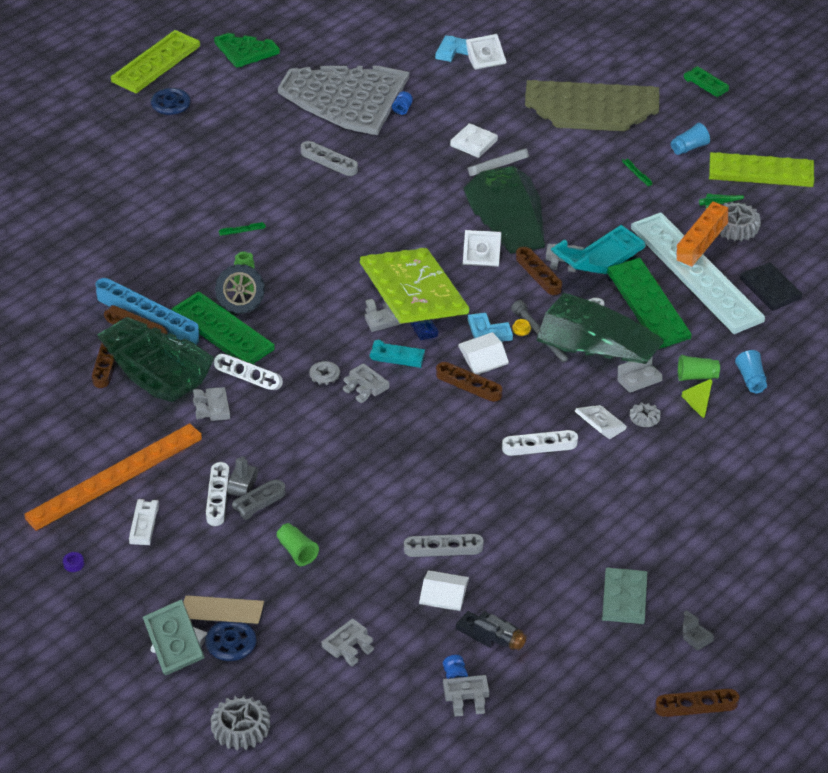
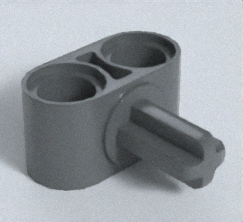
M244 456L236 459V467L227 486V494L241 497L251 492L257 480L258 467L248 465V461Z

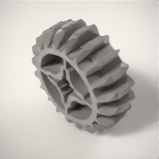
M724 203V206L729 208L728 224L720 232L721 238L727 237V240L733 239L734 242L736 240L742 242L743 239L749 240L750 237L754 238L755 234H758L761 225L760 214L757 213V209H752V206H746V203Z
M245 695L240 699L234 696L233 700L226 698L225 703L219 702L218 708H214L211 717V731L214 734L215 740H219L221 746L226 744L228 749L235 747L236 751H238L239 747H243L245 750H247L248 746L255 748L256 742L262 743L263 738L267 737L270 728V715L267 712L266 706H262L260 700L255 701L253 696L249 699H246Z

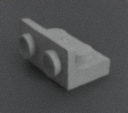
M650 354L618 366V382L629 393L662 381V374L652 365V356Z

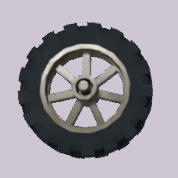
M236 264L229 266L220 273L216 280V297L220 304L230 312L237 314L251 312L260 305L264 298V280L254 268L248 265ZM240 275V282L237 284L232 278ZM243 276H246L251 280L245 285H242ZM231 281L235 288L226 289L228 282ZM253 283L254 292L248 291L245 288ZM236 291L231 300L227 292ZM244 292L252 295L247 301L245 300ZM239 294L243 303L234 302Z

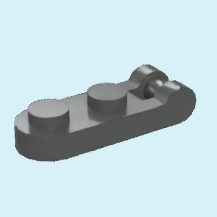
M280 480L269 481L236 499L232 503V507L237 512H240V516L243 519L248 520L257 511L284 497L285 484Z

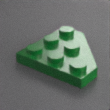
M232 33L214 37L216 46L236 68L280 54V48L269 39L259 41L256 37L243 36L241 38L235 37V34Z

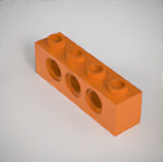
M712 202L677 244V261L693 267L728 224V207L716 202Z

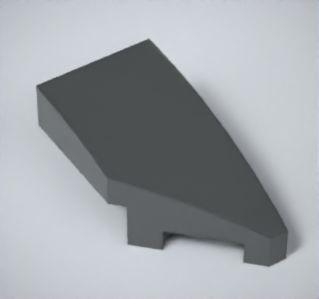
M687 610L684 611V640L696 650H700L713 642V634L699 625V619Z

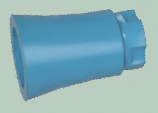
M697 123L673 139L671 148L675 154L680 155L710 143L708 130L703 124Z
M748 350L739 354L735 359V364L740 370L749 391L755 394L763 392L767 388V382L760 353L755 350Z

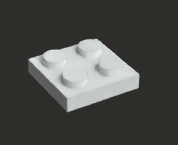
M469 123L451 140V146L479 158L498 140V135Z

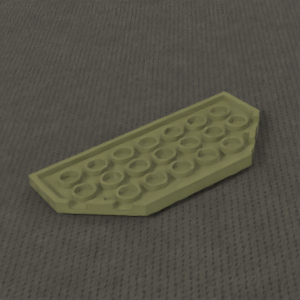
M527 80L525 106L529 109H535L539 116L545 120H551L557 128L626 131L630 129L632 124H639L646 120L647 116L659 113V87Z

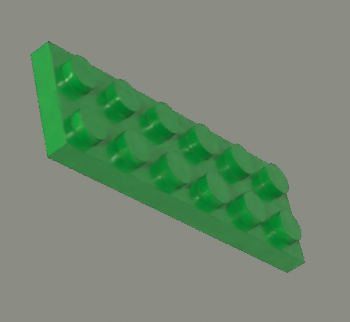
M641 258L608 267V275L657 349L691 339V332Z
M199 291L171 309L196 322L201 336L232 357L254 364L275 350L272 342Z

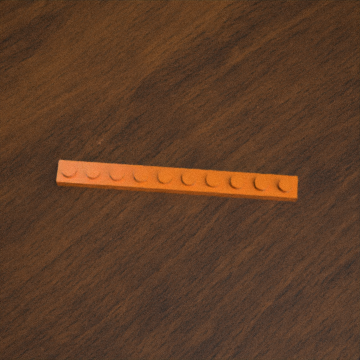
M188 424L24 514L25 520L37 531L202 440L201 433L191 424Z

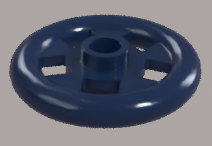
M178 88L159 90L151 98L152 108L158 113L165 115L181 113L191 103L189 94Z
M221 621L210 628L205 638V645L208 652L215 658L223 661H236L248 656L253 651L256 645V634L252 627L246 623ZM234 628V630L224 631V629ZM245 633L247 637L241 639V636L239 634ZM214 637H221L220 642H214ZM240 645L244 646L243 649L239 651L236 650V648H238ZM221 647L227 649L228 652L220 651Z

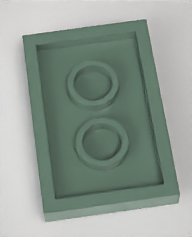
M606 568L603 621L644 624L647 571Z
M182 599L143 617L165 675L205 658Z

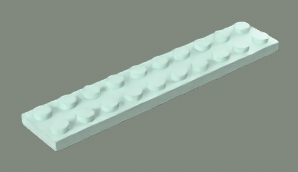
M661 212L631 224V229L639 238L645 241V244L733 334L764 322L765 316L703 254L693 267L677 261V244L684 235Z

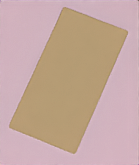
M185 596L184 604L190 619L258 624L264 601Z

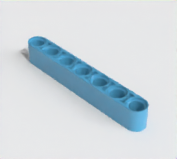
M101 278L96 281L97 299L107 306H117L163 326L168 332V337L186 346H195L199 343V328L196 322L110 279Z

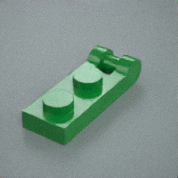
M698 66L684 73V79L687 82L695 83L716 97L729 90V85Z

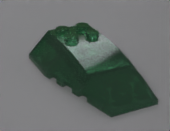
M515 166L481 171L463 188L473 213L476 216H480L481 222L484 225L487 224L489 226L490 232H501V244L510 254L516 253V250L520 247H528L531 250L545 248L541 200L530 176Z
M563 293L545 313L537 336L538 342L568 352L577 353V350L584 351L585 355L591 356L597 353L603 354L604 358L610 359L616 356L621 357L623 361L646 364L664 343L662 338L632 319L598 303L567 293Z
M125 317L97 334L99 340L131 381L154 397L170 402L176 401L202 384L214 362L212 355L190 340H180L174 334L169 333L167 335L161 333V329L155 327L153 329L148 328L147 324L129 317Z

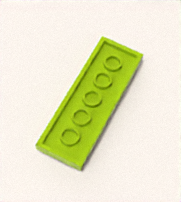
M174 30L113 74L111 82L134 93H138L199 48L200 41Z
M710 152L709 179L813 187L814 160Z

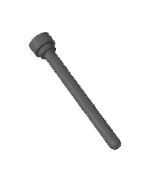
M522 300L516 301L511 307L512 312L516 316L527 320L531 328L563 363L567 362V356L528 313L527 305Z

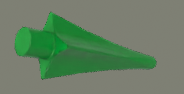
M707 194L706 198L699 199V205H705L707 209L712 202L724 204L744 199V196Z

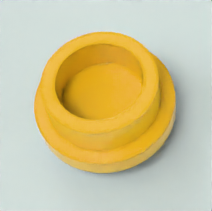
M518 319L513 324L512 331L516 335L525 336L530 333L531 326L527 320Z

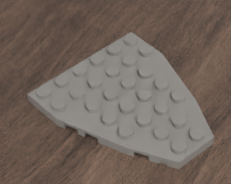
M320 66V70H311L310 67L302 69L293 68L288 70L278 87V93L301 108L345 129L378 135L392 110L394 100L402 92L409 79V72L382 66H373V69H363V66H357L354 69H348L347 66Z

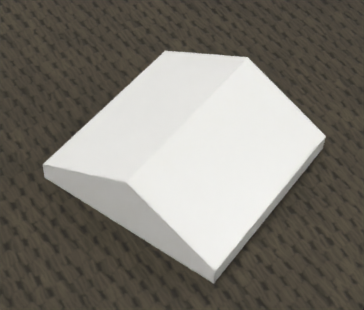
M497 34L466 40L469 60L475 70L506 64Z
M465 230L463 265L499 267L501 232Z
M493 332L459 344V348L474 374L479 375L509 363L502 342Z
M601 405L581 407L575 410L578 415L608 439L613 438L627 428L625 424Z
M428 570L423 581L419 604L461 611L469 577Z

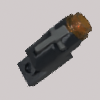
M467 611L456 623V630L489 648L497 643L503 647L519 651L527 640V636L520 628L506 620L499 619L487 611H483L480 616Z

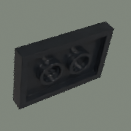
M771 262L740 274V280L771 311L802 299L803 293Z

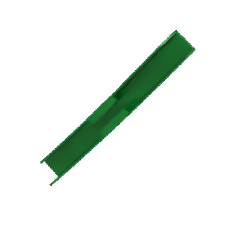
M622 158V162L647 186L652 185V181L645 174L643 175L628 158L626 160Z
M263 222L248 226L223 228L219 230V235L264 229L266 225Z

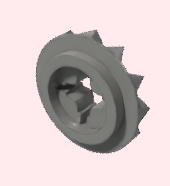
M322 361L314 364L310 368L309 374L313 382H318L319 385L322 383L328 385L329 382L335 383V380L339 379L340 369L332 362Z
M641 402L639 405H634L633 409H630V419L638 426L651 427L660 421V410L657 409L656 405L650 406V403L645 405Z

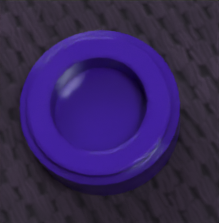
M70 552L64 556L63 566L68 572L80 571L84 567V558L78 552Z

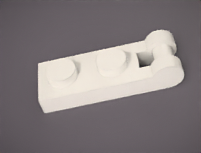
M144 499L137 500L129 536L130 544L150 545L159 508L158 500H152L151 502H146Z

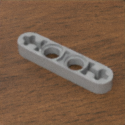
M311 141L301 144L302 156L347 176L357 174L358 163L355 160Z
M527 148L470 166L467 168L469 176L529 157Z
M477 534L412 536L404 541V553L410 557L475 555L482 552L484 540ZM435 543L438 547L430 548L428 545ZM457 543L459 544V546L453 548L450 547L449 544Z

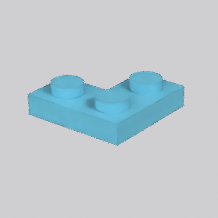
M445 35L435 53V59L451 62L455 53L468 55L467 39Z
M486 313L468 315V322L474 339L493 332L501 342L513 340V334L508 322L490 325Z

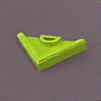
M711 379L682 392V397L702 418L706 414L712 386Z

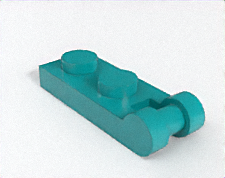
M375 340L369 355L374 361L421 368L425 349L385 344L381 340Z

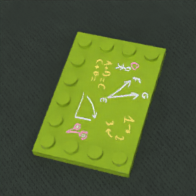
M427 248L386 252L376 255L370 254L360 257V264L400 324L469 314V306Z

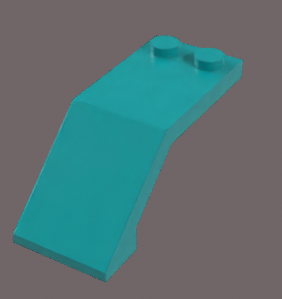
M620 225L585 249L568 247L567 241L563 240L552 247L551 251L574 269L606 274L608 267L623 263L644 249L646 244L641 238Z

